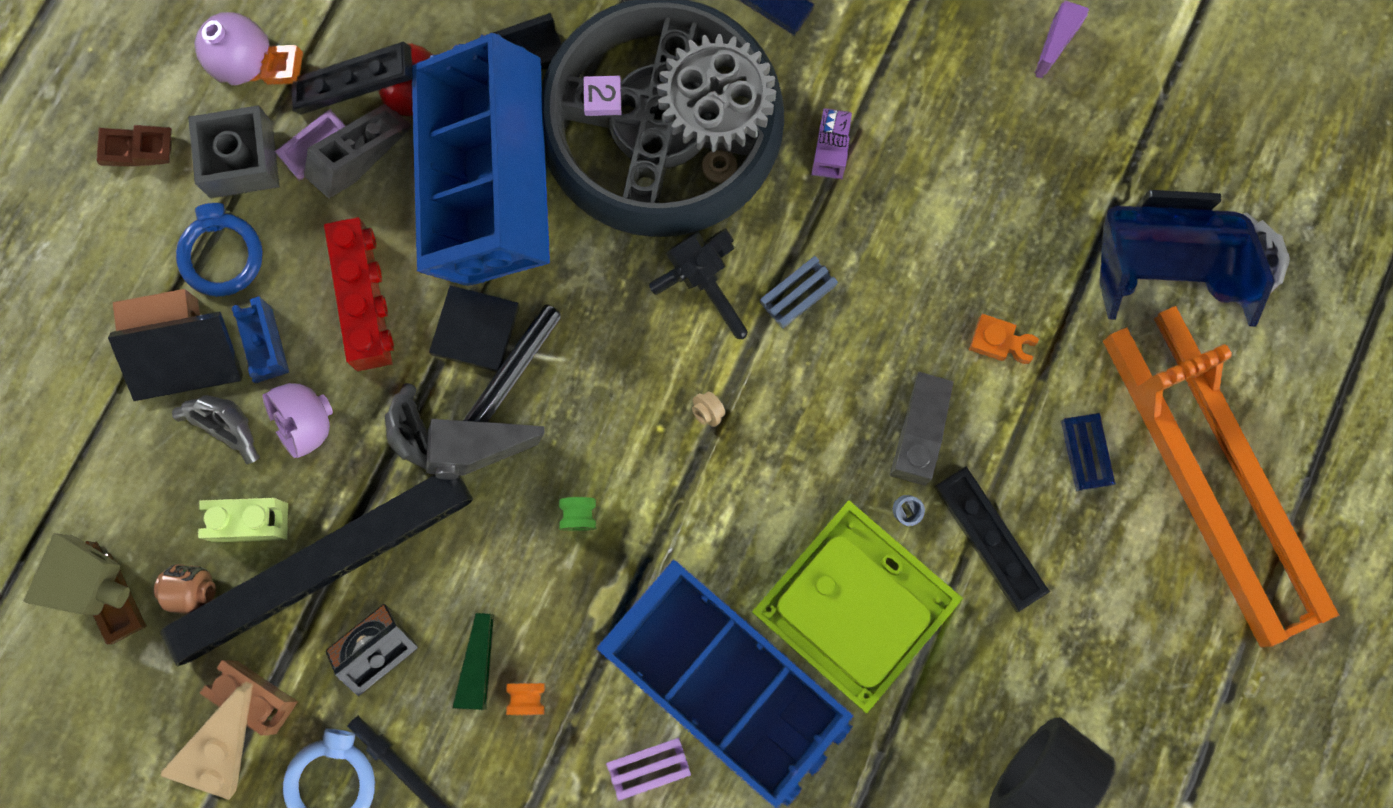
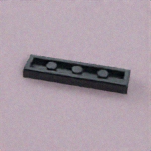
M403 41L298 76L297 82L292 83V111L302 115L412 80L411 46Z
M967 466L934 486L1016 612H1020L1050 592Z

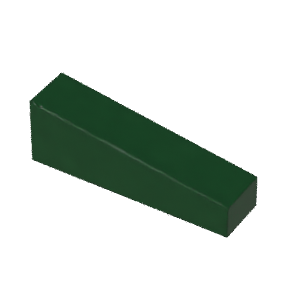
M475 613L452 706L453 709L487 710L494 623L493 614Z

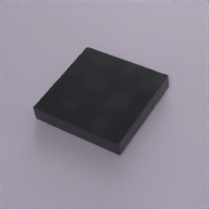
M450 285L429 353L432 356L497 372L505 358L520 308L519 303Z

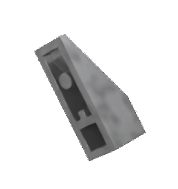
M383 104L309 147L304 177L330 199L363 176L410 129L411 124L399 113Z
M922 372L917 373L890 476L924 486L932 480L942 443L954 381Z
M432 419L428 430L426 473L436 474L437 478L447 480L456 479L459 475L469 474L538 445L544 435V426Z

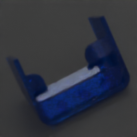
M1116 206L1110 208L1107 212L1103 226L1099 284L1109 320H1116L1123 296H1128L1135 292L1138 283L1137 279L1205 282L1209 293L1218 301L1225 303L1241 302L1248 325L1257 327L1274 286L1275 279L1253 222L1247 216L1234 211Z

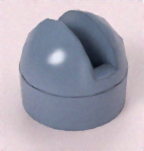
M903 495L894 501L893 515L903 525L914 526L923 519L925 508L922 501L912 495ZM904 502L912 514L908 518L901 507Z

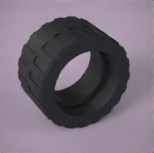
M1056 717L1050 719L1027 740L1010 761L992 792L989 808H1097L1112 783L1116 767L1115 760L1110 754L1063 718Z

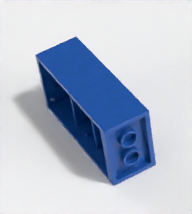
M490 33L488 35L482 34L480 38L466 44L455 45L451 50L439 55H431L429 59L412 65L417 272L465 286H471L549 264L541 58L527 51L524 47L507 41L499 34Z
M675 559L672 560L596 648L774 808H778L781 803L786 807L790 805L802 790L798 784L807 772L813 776L828 758L823 754L832 742L839 745L853 728L848 723L853 715Z

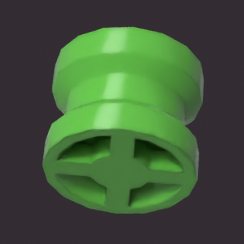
M590 497L559 499V508L563 511V519L559 522V530H595L596 520L593 518V509L596 507V499Z

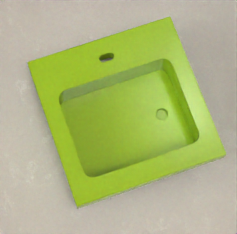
M848 500L751 613L867 714L964 598ZM886 560L892 561L897 566V570H893L888 566Z

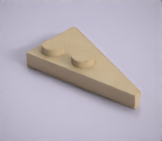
M245 682L230 695L162 770V777L228 800L237 790L253 684Z

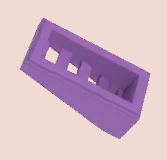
M1066 0L1061 3L1053 18L1035 70L1036 77L1042 78L1047 74L1087 17L1089 11L1087 7Z

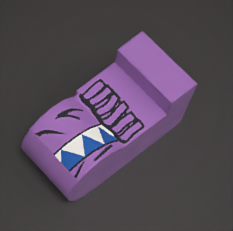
M823 109L811 175L843 179L850 138L848 135L852 112Z

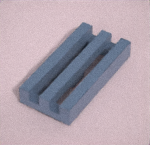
M813 256L762 297L760 304L779 326L784 329L836 287L838 281L831 277L825 266L822 267L819 264L818 258ZM811 270L816 272L775 306L771 304ZM820 279L825 282L824 285L784 317L781 316L780 312Z

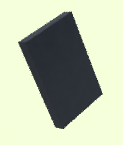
M221 311L114 331L108 336L133 401L239 382L243 378V373Z

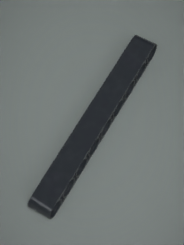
M435 474L167 625L160 631V634L175 665L182 666L200 658L463 509L473 501V497L462 477L459 475L456 479L447 480L439 479Z

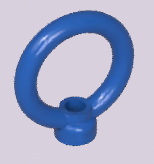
M207 203L196 207L195 214L197 220L184 230L176 248V263L182 278L191 288L209 296H229L240 292L256 278L261 268L263 250L258 234L245 220L231 214H226L224 205L221 203ZM224 228L232 229L242 236L248 248V259L244 269L235 278L226 282L216 283L205 280L195 271L191 262V251L195 241L204 232H216Z

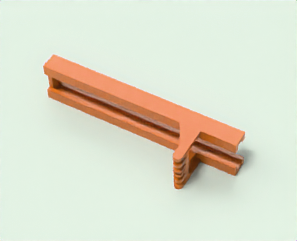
M1174 306L1157 314L1158 316L1154 318V321L1178 365L1152 376L1128 328L1126 327L1110 334L1103 343L1259 646L1272 647L1310 627L1339 616L1220 390L1223 363L1232 357L1229 347L1223 344L1201 354L1177 307ZM1184 380L1189 385L1307 613L1300 616L1301 622L1288 625L1286 629L1283 628L1163 397L1164 390Z

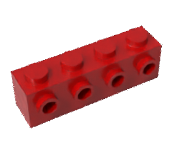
M360 217L324 224L346 362L357 372L392 365L390 351H394V342L391 331L386 329L385 317L388 316V307L384 295L380 294L379 283L382 282V273L378 261L374 259L373 249H376L377 245L373 229L367 228Z

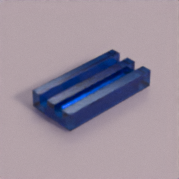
M1100 413L1061 420L1076 492L1115 485ZM1091 422L1103 479L1097 478L1086 423ZM1073 425L1077 426L1088 481H1085V476L1083 472L1082 462Z

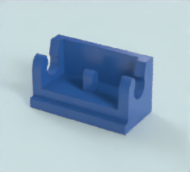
M260 296L250 299L251 307L240 308L234 305L232 312L237 321L249 366V376L252 378L253 383L290 373L272 307Z

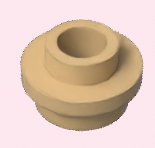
M711 151L703 159L702 170L705 177L711 182L723 183L737 170V161L730 152ZM717 161H723L726 164L725 167L720 169L713 165Z
M706 392L705 394L699 393L693 397L694 406L692 411L696 419L703 425L717 426L721 422V417L725 415L724 406L717 396L712 392Z

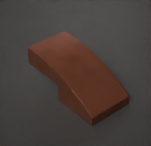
M134 125V130L99 127L96 161L99 166H151L170 163L171 127Z

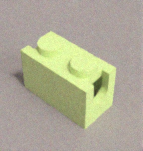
M277 498L200 500L199 510L205 512L204 523L206 524V528L198 529V538L211 542L287 540L288 503ZM269 511H274V526H269Z

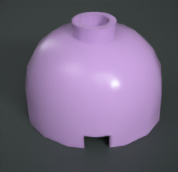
M221 12L211 16L201 25L195 39L197 59L203 68L215 80L221 83L228 82L230 85L243 84L259 74L262 66L261 61L264 58V53L267 54L269 46L267 35L254 21L233 12Z
M296 383L275 387L262 395L270 421L275 420L279 429L276 433L293 458H299L311 453L327 438L330 429L328 416L333 414V411L325 395L317 396L311 388Z

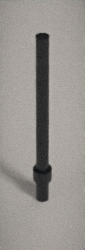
M359 715L347 725L367 746L366 752L376 762L381 760L428 808H451L391 748L393 744L383 734L378 735Z

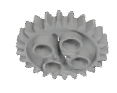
M721 34L717 35L715 43H710L707 36L703 35L701 46H697L695 42L689 40V51L685 52L677 48L676 58L678 61L667 58L666 68L668 71H660V81L663 84L657 85L658 96L662 97L658 99L659 110H666L663 113L664 123L673 122L671 126L673 135L684 131L683 143L685 144L693 137L696 138L698 150L703 147L705 142H710L712 152L716 151L718 143H723L727 151H731V141L735 139L742 147L745 146V134L747 133L751 137L757 138L758 129L756 125L766 128L768 122L766 115L773 114L774 105L771 102L776 100V90L771 89L775 85V76L768 75L770 64H759L762 54L760 51L749 55L750 43H745L741 48L736 47L735 36L730 39L728 44H723ZM722 66H728L733 71L727 74H721L717 72L716 69ZM691 81L701 85L694 90L684 87L687 82ZM738 96H744L750 102L740 105L735 103L733 99ZM704 112H713L717 115V118L708 121L702 119L700 115Z

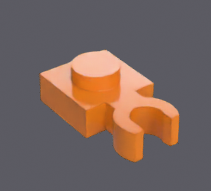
M297 45L268 46L267 54L264 53V58L261 61V72L250 81L261 79L267 85L297 82V77L300 76L303 51Z
M981 314L969 350L1000 361H1004L1007 354L1011 353L1016 361L1022 364H1029L1034 356L1025 354L1022 351V344L1035 347L1039 339L1032 334L1016 336L1014 332L1017 325Z

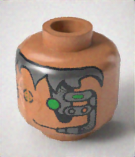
M171 565L158 576L154 585L155 598L162 609L170 613L187 615L213 600L216 594V586L209 571L200 566Z

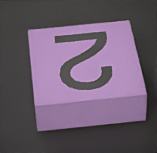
M620 76L584 77L585 116L621 115Z

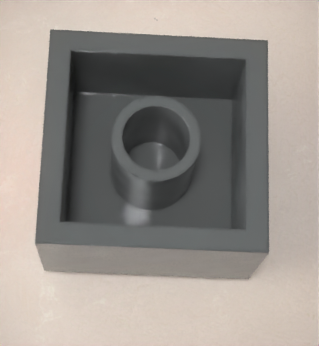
M259 105L188 117L195 184L209 198L280 187L273 123Z

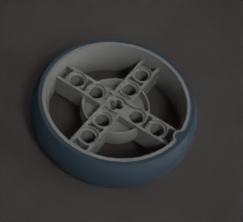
M629 0L595 14L572 32L551 60L542 82L545 161L555 181L565 194L589 216L607 226L634 235L649 237L679 236L698 232L725 220L743 207L759 190L769 175L781 146L784 130V106L778 78L771 61L754 37L739 23L719 10L692 0ZM721 34L723 44H728L730 39L735 36L736 47L741 48L747 42L750 43L749 55L760 51L762 54L759 64L769 63L770 72L768 75L775 76V85L771 89L776 90V100L771 102L774 105L773 114L766 115L768 118L766 128L756 125L758 129L757 138H753L746 133L745 146L743 147L736 139L732 140L731 151H727L723 143H718L716 150L747 156L735 173L722 184L691 199L659 203L667 168L686 163L700 151L697 149L696 138L693 137L685 144L683 143L684 131L675 135L672 134L671 126L673 122L664 123L663 117L661 121L655 120L666 111L659 110L658 99L662 98L657 93V85L662 83L660 81V71H668L666 68L667 58L678 61L676 56L668 52L677 48L688 52V41L692 40L695 44L696 42L702 44L703 35L707 36L710 43H715L717 35ZM661 36L655 63L633 71L621 81V107L631 106L634 110L628 114L621 113V115L585 116L584 79L579 77L588 66L601 55L618 45L644 37ZM692 81L684 85L685 88L690 90L701 86L699 83ZM704 112L700 117L710 121L717 118V115L713 112ZM564 119L610 129L612 138L617 146L631 159L623 197L599 186L579 167L567 143ZM705 142L703 147L711 149L710 142ZM649 145H658L662 148L655 154L644 151ZM643 177H649L654 180V183L648 187H641L636 184Z

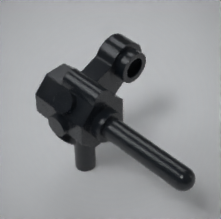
M727 228L719 231L706 241L703 240L699 232L693 233L666 252L675 268L650 282L649 287L655 295L683 281L689 289L698 286L700 291L704 289L734 337L739 340L745 339L748 334L746 327L716 282L718 280L716 273L726 267L721 258L735 249L732 244L734 239Z

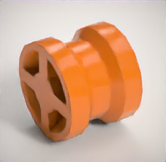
M545 683L507 684L510 704L506 707V715L545 714V706L541 703V694L545 691Z

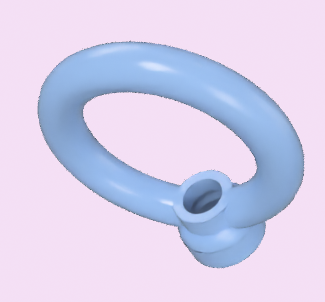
M325 729L323 740L307 745L294 756L287 767L283 780V796L287 808H307L299 794V779L304 768L312 760L323 755L330 758L346 759L351 763L358 774L360 783L358 797L351 808L370 807L375 792L374 772L366 756L353 746L355 740L353 732Z

